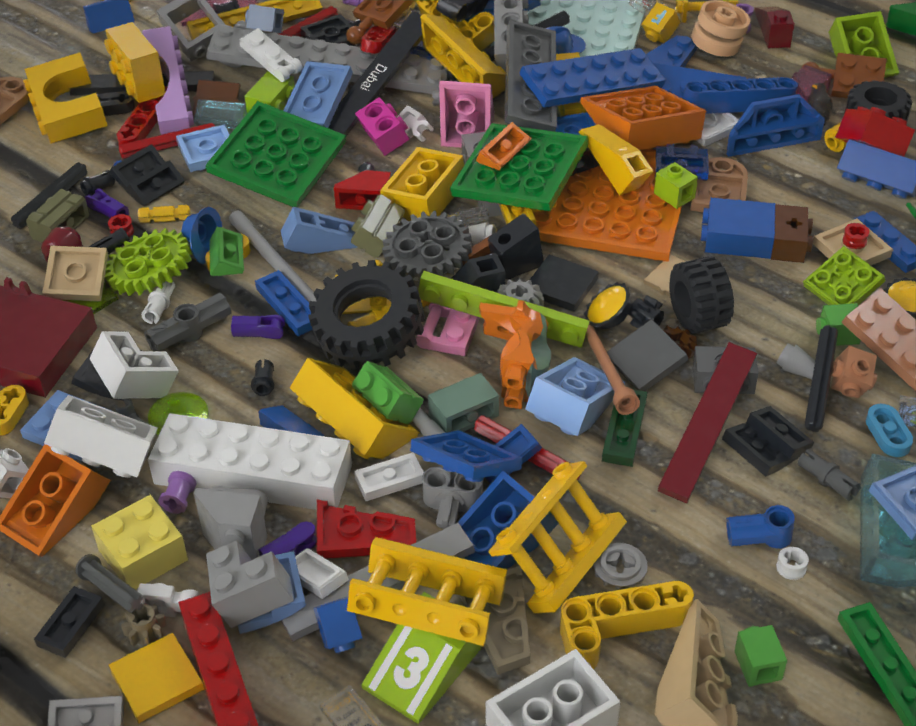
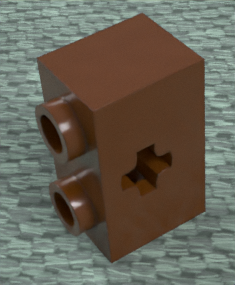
M775 204V236L771 260L804 263L806 252H811L813 236H808L811 235L813 219L808 218V207Z

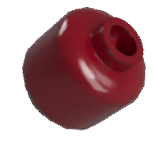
M56 227L42 242L41 250L48 263L50 246L83 247V244L76 230L70 227Z

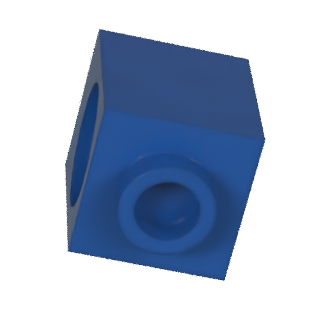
M348 597L313 607L324 647L327 649L334 648L335 653L356 647L354 641L362 638L356 614L347 611Z

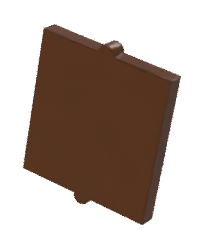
M199 80L196 96L193 97L195 101L192 112L193 119L234 122L237 106L240 105L238 101L240 83Z

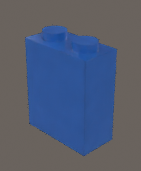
M710 197L709 208L703 209L702 224H707L702 225L701 241H706L705 252L771 259L775 236V203Z

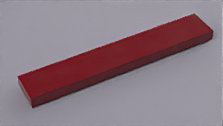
M730 342L728 343L658 486V492L686 504L688 503L757 356L756 352Z

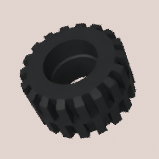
M877 80L865 81L861 84H856L854 88L850 89L845 111L846 109H857L858 106L867 109L876 107L886 111L885 116L891 119L892 117H898L908 122L912 99H910L911 96L909 93H906L905 89L898 87L896 84Z
M707 256L675 264L670 273L669 291L673 310L681 326L685 330L689 329L691 334H696L730 324L734 313V296L730 279L721 262L713 256Z

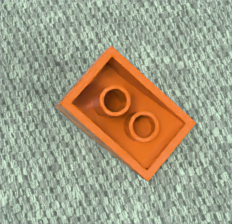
M44 444L1 513L0 531L38 556L43 557L94 509L111 480L69 455L66 456L53 452L51 446Z

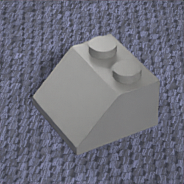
M195 488L194 497L202 533L214 550L237 540L252 560L259 557L258 549L265 546L267 540L260 495Z

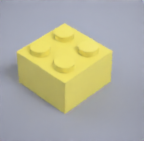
M151 495L91 526L100 553L115 574L135 590L139 588L140 583L146 584L188 561L183 536Z

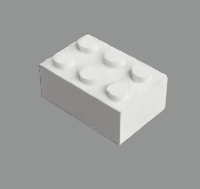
M68 395L56 409L44 444L51 446V450L55 453L66 456L71 453L82 457V461L88 465L95 467L104 465L112 468V471L121 477L130 478L131 475L138 477L158 428Z
M574 649L487 700L486 726H617L620 700L577 649Z

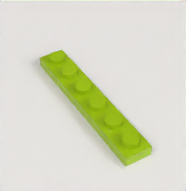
M423 271L420 278L418 293L421 300L482 318L479 312L480 303L516 307L519 299L427 271ZM524 301L529 308L541 313L547 319L549 326L546 338L582 348L589 320Z

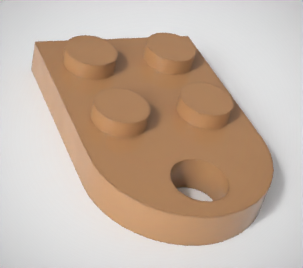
M0 78V125L30 100L29 92L26 90L24 81L21 78Z
M715 157L706 159L697 166L695 173L698 177L696 196L691 202L690 211L703 213L704 208H709L710 197L746 201L748 172L741 163L729 158Z

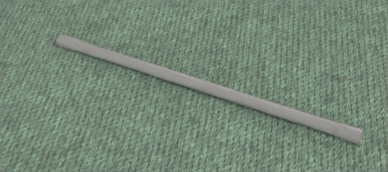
M234 211L229 217V222L240 234L246 235L249 242L275 271L280 270L308 302L316 301L312 289L254 228L253 223L241 211ZM419 408L412 422L420 429L424 437L445 433L434 420H431Z

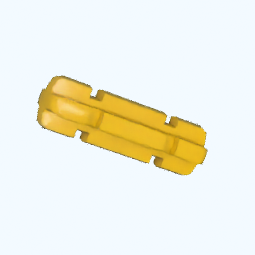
M174 205L153 207V210H150L149 207L138 209L140 223H151V220H154V223L176 221V218H179V221H184L191 215L189 205H178V208H175Z

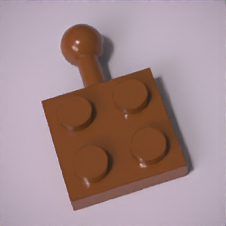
M363 0L352 11L355 18L362 20V22L358 26H352L347 30L346 38L348 42L353 45L360 44L362 37L365 35L364 33L372 24L389 29L415 0Z
M838 53L835 69L820 68L815 62H806L801 67L800 72L802 78L807 81H813L817 77L833 79L831 96L848 99L850 89L854 88L856 84H861L865 81L871 82V80L884 81L887 59Z

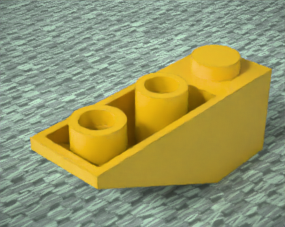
M600 124L579 131L580 135L588 136V148L619 195L639 189L653 173L652 168L639 149Z

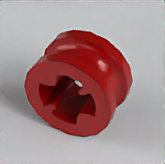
M118 214L108 220L110 234L120 228L125 230L128 237L134 233L130 216Z
M860 223L848 224L844 230L843 244L851 249L864 248L868 242L869 228Z

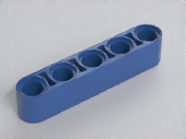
M787 77L690 81L685 85L682 99L705 109L706 114L745 112L752 102L795 95L798 83Z

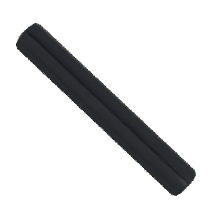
M80 162L75 163L11 217L12 225L19 229L24 228L27 225L26 220L32 212H36L49 197L55 195L60 189L68 191L87 175L86 165Z
M826 325L820 330L804 424L807 430H812L813 432H818L823 428L838 338L837 328Z

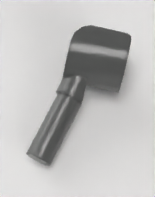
M130 398L123 399L126 407L120 408L114 405L117 413L146 423L136 414Z

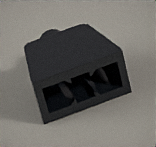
M524 213L488 238L490 254H497L505 269V279H511L537 269L544 261L539 229Z

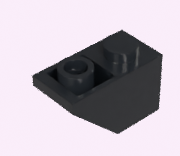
M495 253L469 259L451 279L498 293L500 285H505V269Z

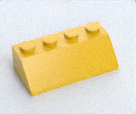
M428 14L420 16L423 47L458 81L491 84L493 98L505 90L506 73L503 68L496 66L490 60L487 53L481 52L469 37L466 38L454 23H450L445 17Z
M307 358L291 384L290 389L298 395L297 400L301 404L317 412L315 415L317 419L331 425L335 429L334 434L337 437L350 440V443L354 446L353 451L357 455L365 459L370 457L384 459L418 436L420 432L410 423L404 424L387 419L361 393L352 387V383L356 377L345 367Z

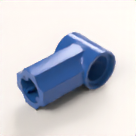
M774 505L769 507L765 514L727 517L726 527L729 545L741 546L766 543L772 548H785L792 541L794 513L786 506Z

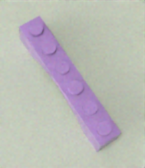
M170 26L142 30L146 39L158 51L161 71L169 80L166 93L155 106L160 134L171 133L194 126L192 111H187L191 110L189 95H186L188 94L186 80H181L185 79L180 50H178L177 35L172 36Z

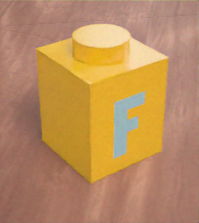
M656 2L641 25L646 33L645 36L649 40L665 43L670 39L681 21L676 10Z

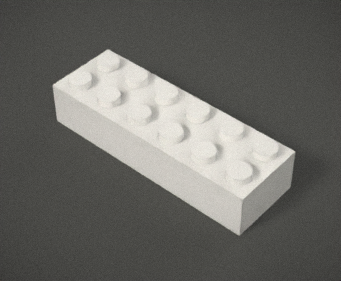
M169 413L149 455L148 463L153 483L157 485L168 486L170 473L173 471H183L194 477L197 483L195 488L209 489L215 486L237 489H257L267 495L268 502L317 510V499L328 501V506L338 507L352 467L350 440Z

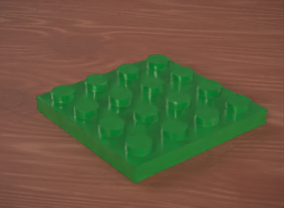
M257 101L208 161L206 172L291 207L298 208L345 145L346 135Z
M491 123L451 185V195L466 199L551 211L589 145L588 136L519 127L532 138L531 141L500 170H496L476 161L480 151L508 126Z

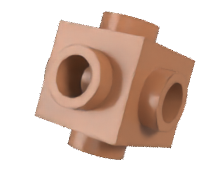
M849 345L833 362L831 389L839 391L847 397L860 398L867 390H871L877 380V374L874 373L877 355Z

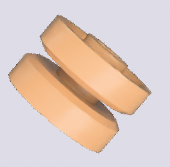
M720 0L707 1L702 4L698 21L695 23L691 34L692 41L697 47L709 54L722 57L734 56L740 50L743 36L746 35L750 25V17L742 8L732 3Z

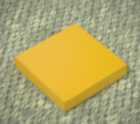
M173 632L108 664L110 672L138 723L205 690L203 682Z

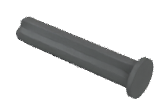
M85 555L77 562V576L82 580H89L125 610L132 613L135 609L140 610L143 607L141 603L143 596L103 566L101 560L96 555Z

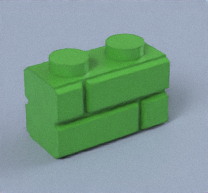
M369 361L364 363L352 383V387L361 393L368 402L389 420L409 424L423 404V398L388 367Z

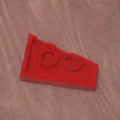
M317 499V554L324 558L370 556L371 543L375 537L406 545L416 543L415 518L379 511L369 514L356 510V507L349 505L338 508L328 506V501Z

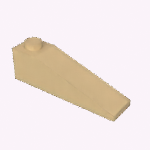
M698 599L693 601L687 612L659 683L655 716L663 726H737L736 706L732 703L729 704L726 689L732 687L730 676L725 674L720 661L726 655L719 620Z

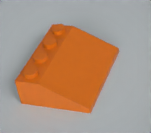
M658 86L581 97L580 100L596 125L600 124L639 150L650 151L655 147H670L672 144H687L692 140L701 139L706 110Z

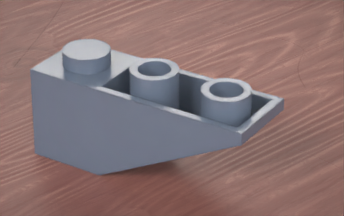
M249 4V9L245 14L246 28L255 30L259 28L261 31L281 33L284 10Z

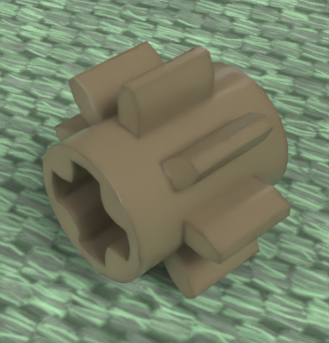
M143 604L140 610L135 609L132 613L125 612L128 622L121 624L124 636H129L132 646L137 643L146 646L163 637L161 628L167 626L165 615L159 614L156 604L152 606Z

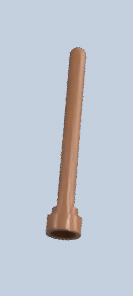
M588 325L586 338L615 392L613 404L616 410L622 415L634 413L640 405L638 396L633 389L625 387L593 326Z

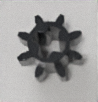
M648 295L644 299L637 298L632 303L628 313L633 318L630 324L638 329L652 319L660 326L664 319V312L660 310L663 303Z

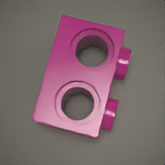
M380 97L355 113L363 129L384 156L409 140L405 132L408 127L402 117L396 118L397 113L390 103L386 105Z

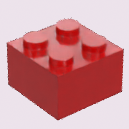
M858 106L857 109H846L835 138L845 143L851 139L904 157L915 129L906 126L907 121L898 117H892L891 119L885 116L887 112L876 107L867 109Z

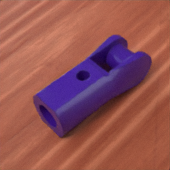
M100 188L96 189L95 194L92 196L87 195L84 198L90 209L100 212L109 218L118 214L129 216L127 206L113 199Z
M280 315L233 316L231 333L233 337L280 339L283 336L282 328L285 325V319Z
M311 522L299 523L286 534L258 549L259 557L271 551L274 555L294 551L296 556L306 548L312 549L317 543L316 536L314 535V524Z

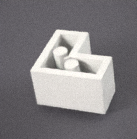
M102 331L90 357L92 364L113 399L166 398L179 372L166 351H140L129 332Z

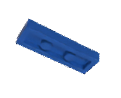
M871 211L854 218L860 220L893 249L892 255L888 259L903 272L907 273L916 268V245L877 212Z
M280 270L255 280L257 291L285 319L287 325L297 336L313 330L308 317L311 314L309 302Z

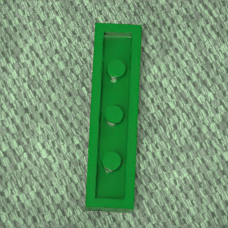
M871 602L840 611L837 620L904 726H916V670Z

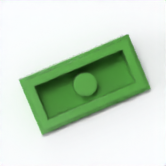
M217 226L209 241L210 275L242 274L244 272L242 234Z

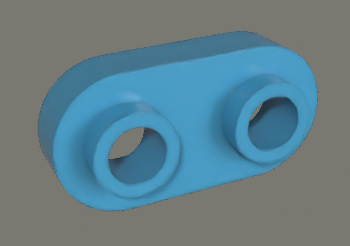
M887 404L871 406L867 413L866 425L881 450L892 457L906 456L911 450L913 436L898 411Z

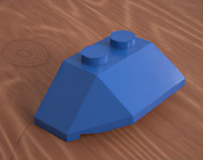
M800 94L752 102L729 133L726 154L728 157L821 140L825 119Z

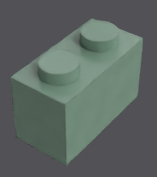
M479 373L429 394V417L445 433L458 430L464 432L475 427L474 423L481 415L490 419L499 416V394L486 378Z

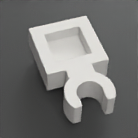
M408 105L399 114L408 127L405 132L409 138L415 135L418 140L425 141L422 132L426 129L434 130L421 113Z
M140 583L138 592L143 596L142 604L150 606L156 604L159 614H164L168 617H176L177 612H181L179 601L198 596L199 594L198 591L191 589L175 592L174 586L163 583Z

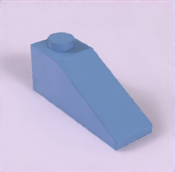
M293 207L281 229L284 248L293 252L307 254L358 248L351 243V238L355 233L351 228L355 222Z

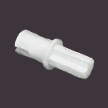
M164 282L162 289L157 287L156 291L149 294L148 304L141 314L145 322L153 324L154 321L156 324L160 320L162 312L170 305V296L175 288L174 282Z

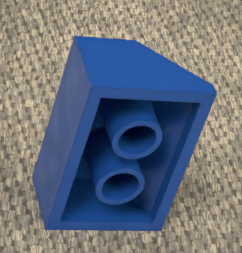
M851 139L848 140L837 166L838 171L842 173V178L851 182H857V179L866 181V186L879 191L882 190V187L892 190V195L902 199H906L907 196L916 197L915 160Z

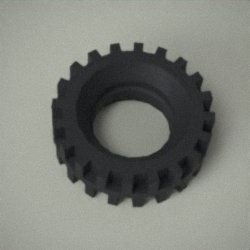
M368 260L367 266L360 267L358 262L352 263L353 269L346 272L343 268L336 270L338 276L333 280L326 277L323 280L325 285L323 290L316 288L313 293L316 301L309 302V309L311 311V314L308 315L309 321L320 348L323 349L325 356L329 360L334 358L336 365L342 367L348 362L350 369L357 371L359 365H364V363L369 361L375 364L383 362L386 367L391 365L389 359L395 355L400 359L406 356L404 348L407 346L414 348L416 346L415 334L422 335L424 331L422 322H425L424 308L411 275L406 276L404 269L400 266L393 270L391 263L384 261L382 266H377L375 260ZM378 296L385 297L391 301L389 311L380 320L371 325L353 327L347 326L340 321L342 313L350 305L362 299Z

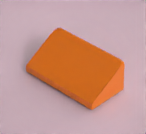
M511 122L480 151L476 161L485 166L500 170L532 138Z

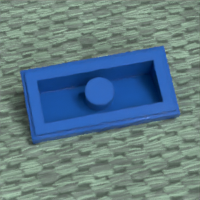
M105 0L83 6L86 23L91 33L135 22L129 0Z
M283 405L263 408L258 411L260 425L265 428L324 436V434Z

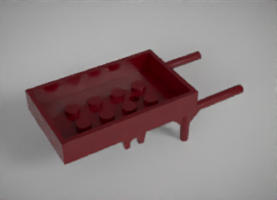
M6 277L4 286L0 285V386L20 385L25 389L26 393L46 398L96 331L97 325L92 307L34 294L25 281H21L19 283L20 288L13 284L12 278Z

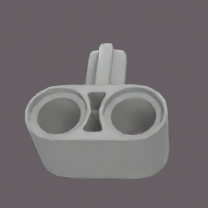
M440 466L428 468L422 475L423 501L428 507L439 509L436 525L442 529L455 524L458 512H467L483 494V481H467L463 475L457 472L446 471Z

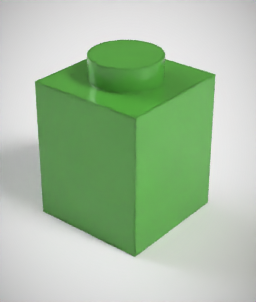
M858 304L823 305L821 317L816 320L818 335H820V330L824 326L830 325L838 330L836 346L860 344L861 340L841 323L850 312L858 307Z
M751 626L743 631H738L734 652L748 687L781 681L784 676L787 658L773 626Z

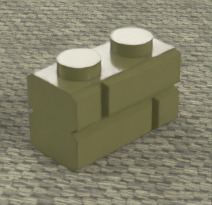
M60 189L27 218L26 222L32 239L42 243L56 227H70L75 230L89 216L86 200L83 196L71 194L69 191Z
M382 194L378 195L374 201L370 199L367 201L360 212L365 215L364 218L359 216L351 228L355 232L351 238V243L360 249H365V252L374 258H378L383 252V240L387 239L386 233L394 232L393 225H399L405 214V209L396 203L392 204L391 200Z

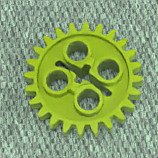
M165 228L160 233H158L157 229H154L152 234L149 235L145 231L142 237L133 236L132 242L125 241L123 248H115L117 254L109 255L110 261H107L105 279L114 292L118 290L120 295L127 292L128 296H131L136 291L140 296L144 290H148L151 293L156 286L162 289L164 282L172 283L173 276H181L180 270L188 268L186 263L192 260L190 257L192 254L191 247L187 238L181 232L177 234L175 229L168 232L167 228Z

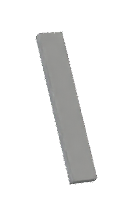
M458 522L410 545L458 558H464L475 552L474 545ZM369 566L348 575L349 581L324 599L313 593L305 596L306 606L281 620L292 642L319 629L313 607L348 597L352 578L368 582L372 574L368 572ZM386 577L382 586L399 590L403 588L405 582Z

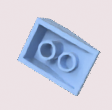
M573 357L536 377L525 410L533 413L541 421L551 422L560 427V430L568 435L579 436L592 427L613 401L615 392L604 371Z

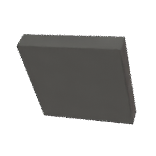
M652 319L607 351L614 366L636 390L647 391L688 361L687 354Z

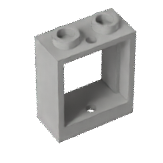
M173 0L157 10L161 25L163 27H171L172 36L177 35L179 48L190 62L206 54L216 26L226 25L206 0ZM202 9L215 27L188 42L175 24Z

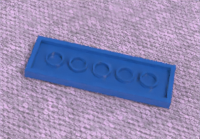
M641 48L522 66L519 73L544 108L580 102L581 97L649 86L662 88L666 81Z

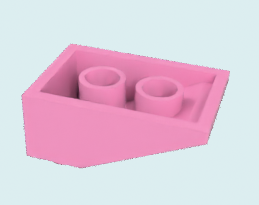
M454 81L439 82L441 146L462 148L461 135L486 132L491 123H494L491 84Z

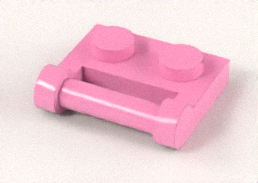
M430 303V313L423 327V334L416 337L417 346L423 349L466 356L480 317ZM439 318H447L440 337L433 336Z

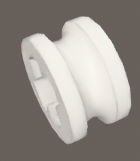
M783 548L778 555L777 571L784 578L798 580L806 574L809 558L805 551L800 548ZM790 560L796 561L795 565H790L788 563H790Z

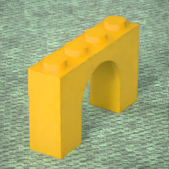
M80 52L24 69L27 79L23 81L26 90L29 92L28 96L42 136L48 135L51 144L108 126L96 93L65 102L54 101L58 96L69 92L70 88L92 84Z

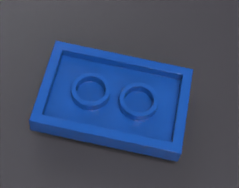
M460 430L411 439V452L422 456L424 461L442 465L446 471L457 472L463 475L467 481L481 482L485 477H498L502 471L508 474V472L521 470L522 457Z

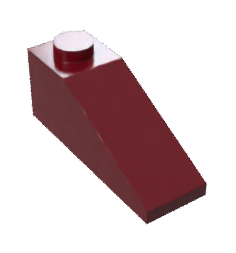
M778 6L755 7V14L767 48H790L795 24L790 11Z

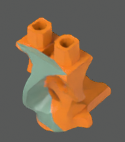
M521 300L518 301L516 307L480 303L479 312L485 320L483 324L484 334L507 340L500 359L501 397L504 398V406L522 409L523 403L528 402L536 377L547 372L550 367L551 350L546 338L549 323L541 313L529 308Z

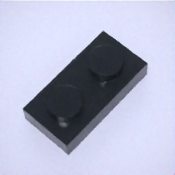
M73 586L35 636L36 646L66 658L105 606L103 597Z

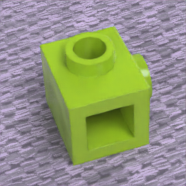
M674 162L656 172L654 194L677 209L695 198L698 177Z

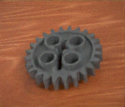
M433 211L430 216H426V213L422 212L419 218L412 214L411 221L401 219L402 226L393 225L394 232H387V239L383 240L384 247L382 251L385 261L391 263L393 270L400 266L404 269L405 275H411L413 279L418 277L419 283L423 271L443 277L446 272L454 275V267L461 268L463 266L462 261L469 260L468 254L472 253L471 245H473L469 227H464L463 220L457 221L455 215L447 219L446 212L437 216L436 211Z

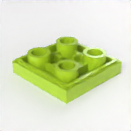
M843 246L803 281L805 288L827 305L855 303L859 305L886 280L882 273Z

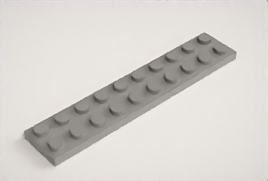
M229 25L216 26L207 49V59L264 68L240 47V39L254 31L253 29L234 28ZM263 32L292 58H297L303 68L307 61L351 66L353 74L350 82H356L378 55L363 52L361 47L349 46L345 43L337 44L325 42L324 40H311L299 36L292 37L279 35L274 32ZM411 54L385 87L433 94V90H439V82L446 81V68L435 58Z

